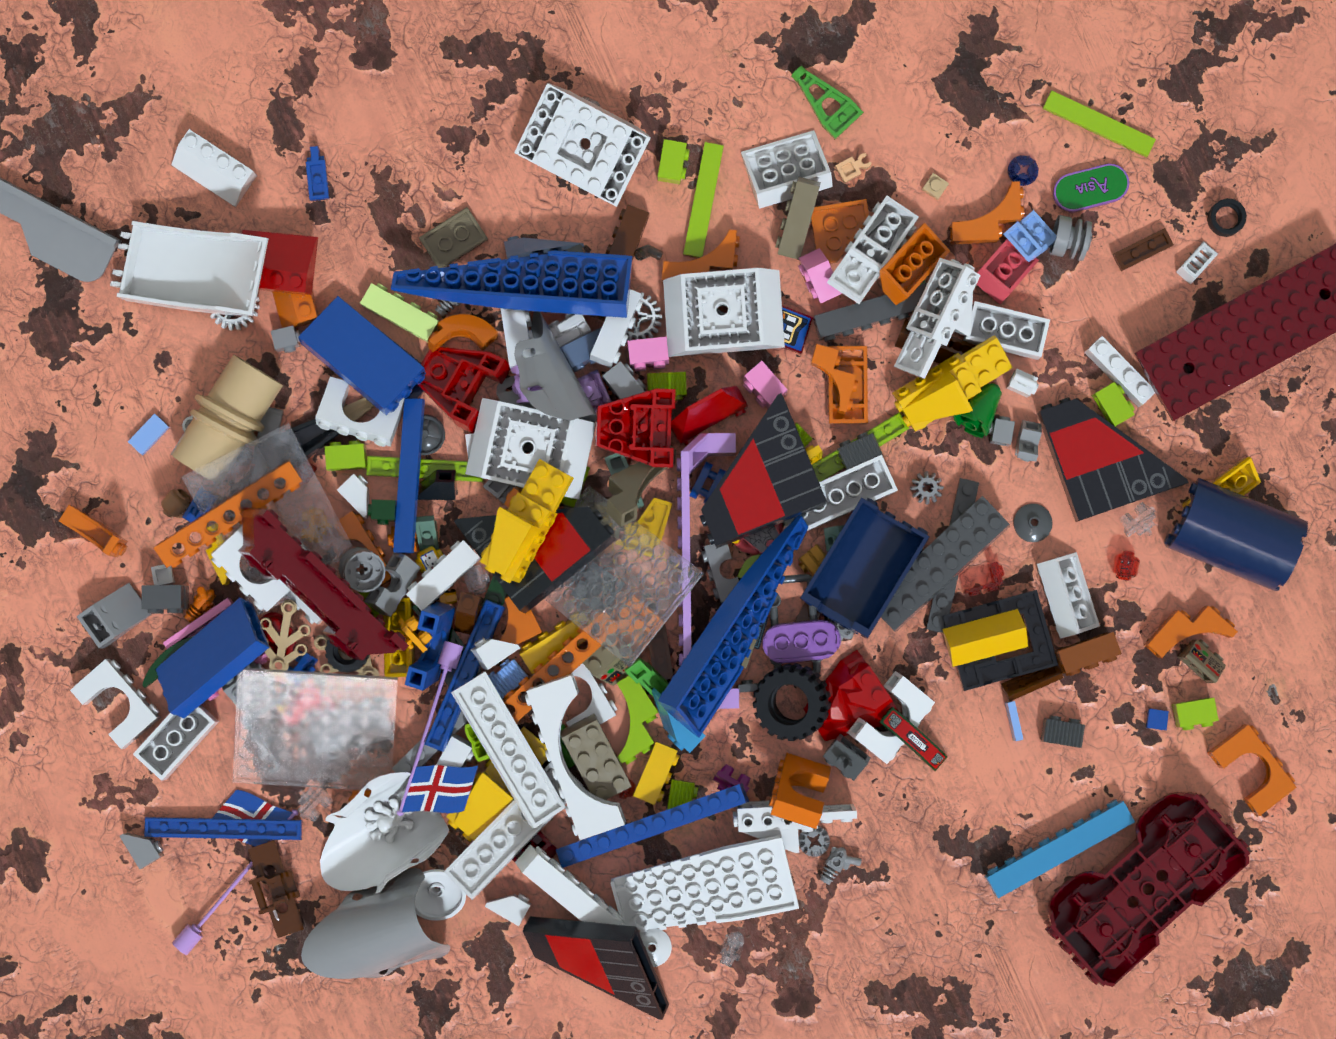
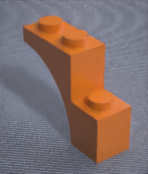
M816 344L810 365L822 370L832 380L838 394L837 413L845 415L846 411H850L853 399H850L852 391L856 392L858 381L855 380L856 375L834 369L840 363L841 356L838 355L839 350Z

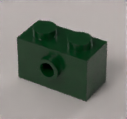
M372 499V504H368V516H371V519L377 521L379 525H389V522H395L397 501Z

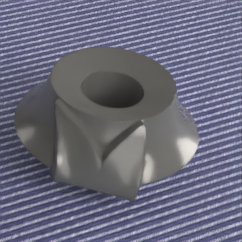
M424 414L421 455H430L442 447L445 440V429L436 417Z

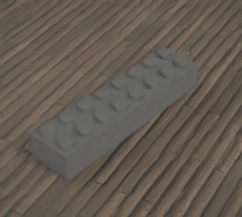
M983 496L979 498L918 555L881 618L894 632H897L1010 527V524Z

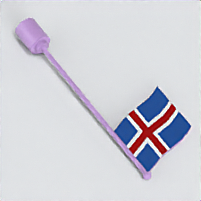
M447 641L444 642L438 664L441 665L440 669L444 671L400 809L397 811L398 816L404 815L402 812L458 813L465 810L479 765L463 768L442 765L417 767L447 671L451 672L452 668L457 669L463 646Z
M236 790L213 816V819L292 820L295 815L298 816V811L294 809L291 812L273 806L251 793ZM275 839L238 840L252 846H257ZM252 861L199 924H193L192 926L187 924L175 938L172 944L180 952L188 955L203 937L200 927L253 866Z

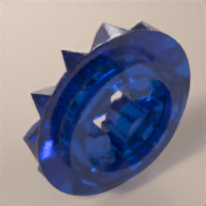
M1020 155L1010 162L1008 175L1012 182L1020 181V186L1030 185L1036 180L1039 167L1036 160H1033L1030 156ZM1029 165L1028 174L1022 173L1017 175L1021 169L1020 166L1025 167Z

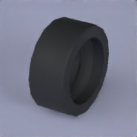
M1226 198L1218 201L1211 207L1208 212L1207 221L1213 233L1229 237L1244 227L1247 214L1240 202L1235 199ZM1231 207L1236 211L1238 222L1233 228L1225 229L1217 223L1216 213L1220 208Z

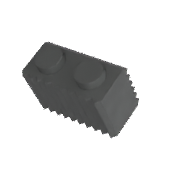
M868 432L858 435V440L850 442V440L839 444L840 448L836 451L845 471L882 455L873 433L868 435Z
M1050 715L1049 719L1044 718L1041 742L1082 748L1085 725L1080 724L1081 720L1069 718V721L1065 722L1061 721V717Z

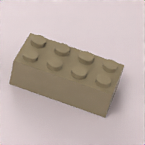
M595 714L561 730V738L590 793L607 800L632 787Z

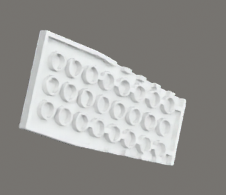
M782 835L723 846L612 878L610 883L618 913L623 918L622 923L625 926H636L640 933L655 928L666 930L667 927L671 926L682 928L686 927L687 924L697 923V925H706L707 922L712 921L717 923L739 921L799 909Z

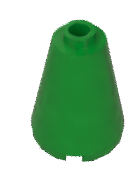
M994 383L984 385L981 388L982 392L968 400L973 411L953 416L958 426L962 424L966 427L964 431L975 437L983 438L984 435L986 437L990 431L1002 395L1000 387Z

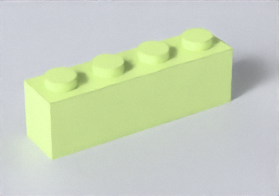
M371 283L360 304L428 343L429 336L437 331L438 316L429 311L427 314L420 310L421 307L413 302L410 304L404 302V297L395 292L393 295L388 293V288L379 283L377 285Z

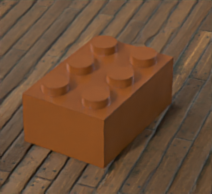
M1106 632L1054 651L1058 662L1057 666L1062 674H1066V676L1080 673L1081 668L1089 670L1098 667V662L1101 661L1102 663L1115 661L1117 656L1122 654L1114 632Z

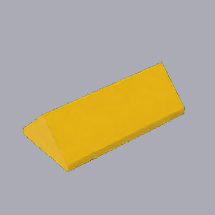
M1248 456L1241 459L1211 483L1244 496L1259 485L1261 481L1252 458ZM1191 498L1181 504L1183 508L1189 506Z
M402 598L391 617L383 615V621L386 624L384 627L388 631H398L405 635L398 621L401 618L406 621L414 615L413 601L410 598ZM414 647L411 650L407 648L405 651L397 650L395 653L384 654L385 677H407L409 666L415 663Z
M1018 609L942 629L952 667L1028 647L1026 626Z

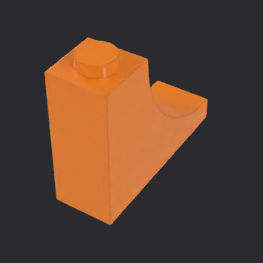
M509 596L505 598L508 608V622L506 630L499 641L519 645L543 633L532 609L525 614L518 610Z

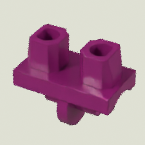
M727 764L713 778L715 782L719 783L717 789L720 791L743 783L746 793L749 790L750 777L741 774L738 780H735L731 777L734 769Z

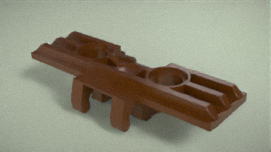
M275 840L248 848L257 875L256 878L250 879L248 882L249 885L252 884L260 908L258 910L259 914L269 912L277 938L303 930L304 927L294 898L300 897V893L297 890L292 870H284ZM273 865L276 869L275 874L272 876L266 875L264 872L265 866ZM263 880L269 886L273 898V904L269 906L266 904L259 883ZM285 902L288 905V910L284 913L278 912L276 906Z

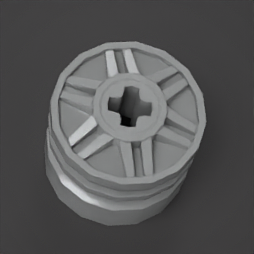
M1058 215L1053 228V232L1057 236L1055 244L1049 249L1050 255L1063 257L1068 249L1070 259H1074L1077 252V260L1083 261L1091 244L1092 222L1086 220L1082 228V219H1078L1073 227L1071 217Z
M356 547L349 549L339 561L338 570L340 577L345 579L351 585L350 587L358 592L367 593L375 590L382 584L385 578L386 569L384 562L378 555L367 548ZM361 564L362 566H364V568H362L359 572L356 570V568H359Z

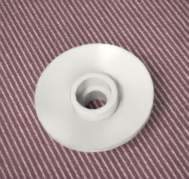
M659 928L648 929L647 932H639L653 967L665 963L672 950L669 936ZM651 944L656 946V950L653 952L648 949Z

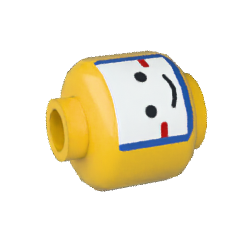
M433 546L418 552L415 562L421 567V573H424L428 568L433 569L438 565L436 561L443 553L440 549L436 551Z

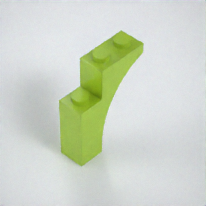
M630 676L617 683L626 699L630 714L628 739L617 757L621 764L625 762L627 765L637 759L635 755L642 751L645 754L653 749L652 744H654V741L642 723L644 721L647 724L657 718L655 714L658 713L641 684L636 683Z

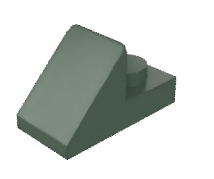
M434 515L417 517L416 534L419 550L422 551L430 546L439 550L437 521L434 519Z

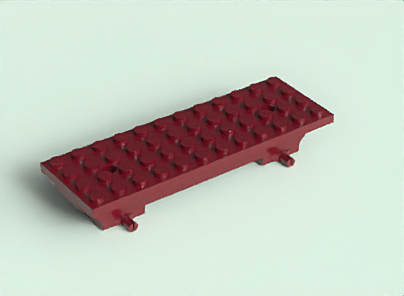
M1336 244L1134 353L1160 403L1164 406L1172 421L1336 333Z

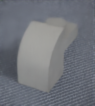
M1022 420L1015 448V456L1027 462L1037 461L1038 444L1042 434L1040 423Z

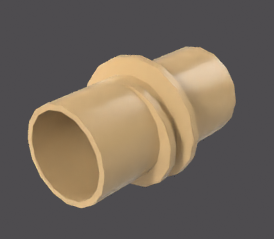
M233 355L208 396L199 394L195 396V400L201 407L199 410H191L190 414L193 419L171 455L190 469L221 485L245 445L257 446L259 443V439L253 432H263L265 427L261 420L283 385L245 360Z

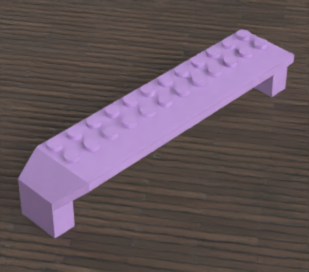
M700 433L681 451V458H677V471H681V477H677V491H681V497H677V510H681V516L677 518V527L681 529V536H678V549H682V556H678V568H682V575H678V588H682V595H678V607H682V614H679V627H683V634H679V646H683V654H679V666H681L683 660L691 651L689 475L707 456H735L736 433ZM731 688L718 709L739 708V689Z

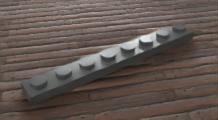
M959 479L949 526L975 503L979 482ZM958 575L933 597L926 625L927 630L943 633L942 629L945 628L942 616L950 614Z

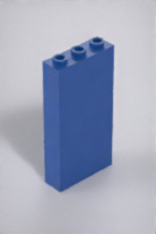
M339 296L298 336L302 346L386 416L389 412H394L399 406V402L403 398H407L411 394L412 388L416 384L419 385L425 378V368Z
M242 598L237 599L156 668L158 681L162 686L163 695L166 698L168 710L171 714L186 718L269 648L252 603Z

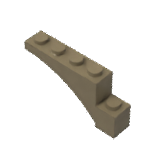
M674 448V455H673V464H675V459H676V449H675V448ZM638 462L610 476L608 490L613 496L607 501V514L620 527L636 520L637 503L643 491L658 474L668 467H652Z

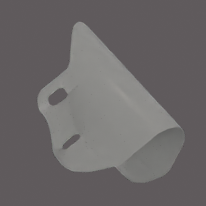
M534 311L531 326L534 339L519 341L515 346L514 352L519 369L520 390L530 403H516L520 399L518 394H515L513 390L505 391L506 388L512 386L515 382L514 376L506 378L502 384H498L496 394L499 400L537 409L546 415L567 421L578 418L595 423L597 414L543 315L541 312ZM525 349H535L533 357L524 358L522 356ZM540 386L543 389L530 391L528 387ZM530 442L525 443L523 446V450L533 451L534 449L533 444Z
M417 868L406 869L389 880L379 893H375L377 886L349 893L339 907L317 924L306 938L301 954L304 965L313 973L327 978H381L390 974L396 968L422 960L438 959L447 955L450 952V945L441 944L429 939L423 932L417 919L415 897L422 881L425 879L424 873ZM355 893L363 895L360 900L352 899ZM388 969L385 974H379L380 971Z

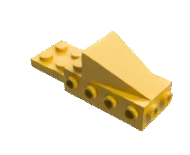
M994 335L964 354L960 355L957 353L930 369L925 379L917 377L892 392L896 400L894 405L899 413L902 411L904 414L902 419L906 426H911L914 431L925 428L927 424L935 419L973 411L968 399L982 392V386L1013 367L999 340Z
M541 459L538 460L521 493L517 492L512 497L509 509L499 507L497 510L491 542L481 554L480 562L485 565L484 569L493 574L498 572L501 574L500 578L508 583H511V581L521 582L529 565L534 560L540 545L544 542L546 534L557 516L556 510L574 479L572 476Z
M523 727L520 731L542 766L547 760L545 750H547L546 745L541 743L526 727ZM491 759L485 765L487 767L486 771L483 773L479 772L475 776L474 785L471 788L465 810L458 813H449L446 816L449 819L447 822L454 829L460 828L464 832L462 835L470 842L474 841L514 799Z

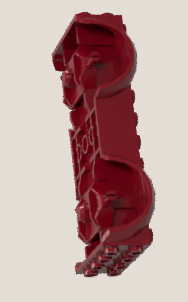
M1174 792L1155 801L1138 819L1135 827L1137 838L1099 873L1086 871L1077 874L1066 881L1051 897L1048 904L1049 918L1044 921V924L1047 926L1045 930L1052 938L1060 940L1058 945L1065 953L1067 952L1069 955L1072 954L1074 956L1071 958L1072 961L1082 970L1085 969L1087 971L1084 974L1095 985L1098 983L1103 987L1105 985L1111 987L1116 985L1129 971L1160 945L1158 935L1192 904L1202 907L1249 864V855L1251 854L1247 850L1249 846L1241 838L1235 837L1234 829L1228 823L1225 825L1220 820L1222 816L1217 810L1211 809L1207 805L1209 802L1202 794ZM1159 870L1167 872L1168 877L1165 881L1157 879L1156 874ZM1150 883L1153 886V891L1147 895L1143 892V886ZM1131 896H1135L1138 899V905L1134 908L1129 907L1127 904V900Z

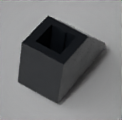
M435 470L419 483L418 500H456V470Z

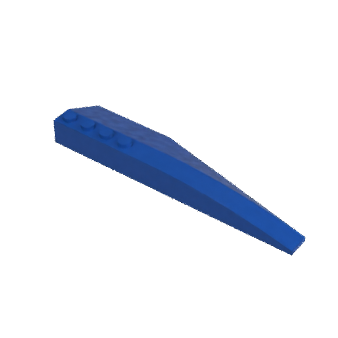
M554 250L548 251V254L541 255L531 253L530 256L518 257L516 255L503 260L494 258L467 262L468 264L458 265L456 263L449 264L450 267L443 268L433 266L428 270H420L418 268L395 271L391 284V290L470 305L627 318L632 256Z
M800 515L767 547L733 588L658 699L662 707L696 737H700L740 676L744 668L742 666L744 658H748L752 651L749 647L753 639L757 640L759 636L760 623H765L778 593L775 591L778 584H783L785 579L783 576L787 566H791L794 560L793 552L799 549L808 529V525Z

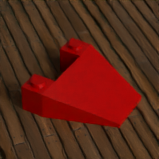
M439 347L434 352L429 349L421 365L425 368L426 374L424 380L418 386L458 427L474 433L479 411L469 406L486 377L502 384L511 369L506 359L491 352Z
M737 386L721 388L684 409L671 421V430L679 444L687 446L699 433L727 417L735 415L737 418L745 414L748 404Z

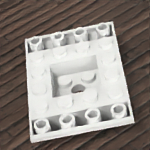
M547 83L514 153L617 207L651 137L639 127L575 93ZM583 138L589 139L591 143L588 149H584L581 146Z
M749 268L689 273L663 280L669 357L785 348L779 270ZM719 306H727L728 312L725 315H719L717 313Z
M482 398L465 474L524 487L538 460L541 459L574 478L565 497L580 499L596 423L578 418L567 421L546 415L537 409ZM527 442L532 443L534 447L533 451L529 454L523 451V446Z

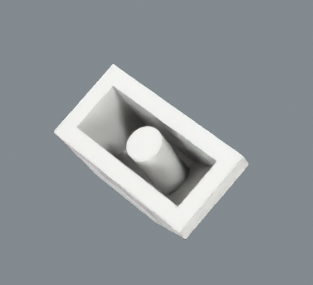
M353 474L337 491L363 518L367 519L369 517V488L366 486L368 482L361 475L357 477Z
M482 638L474 643L475 647L471 651L481 667L488 670L520 649L517 644Z
M519 893L518 896L513 894L488 901L485 907L519 926L531 903L528 902L530 900L528 897Z

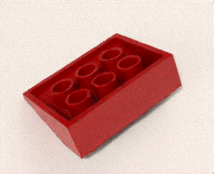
M242 230L241 234L269 239L258 290L312 295L318 237Z

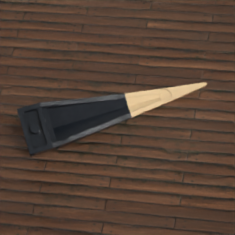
M362 398L344 406L343 412L350 420L357 421L371 410L374 405L366 398ZM316 419L274 434L257 446L272 470L288 460L296 469L338 436L339 433L332 429H321L316 425Z

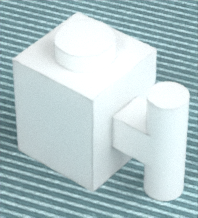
M1016 369L1011 376L1007 389L1028 398L1031 394H1035L1039 386L1037 384L1038 378Z

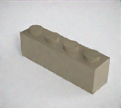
M799 176L797 182L793 181L790 193H794L793 198L787 201L785 209L789 213L787 219L783 218L780 227L781 230H784L782 237L778 236L775 246L779 248L778 255L797 260L801 257L821 182Z

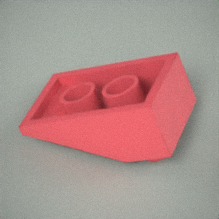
M1006 239L977 272L981 276L976 285L1001 305L1039 260L1035 258L1027 262L1011 242Z

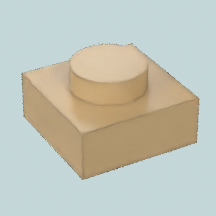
M933 173L922 190L938 200L949 183Z

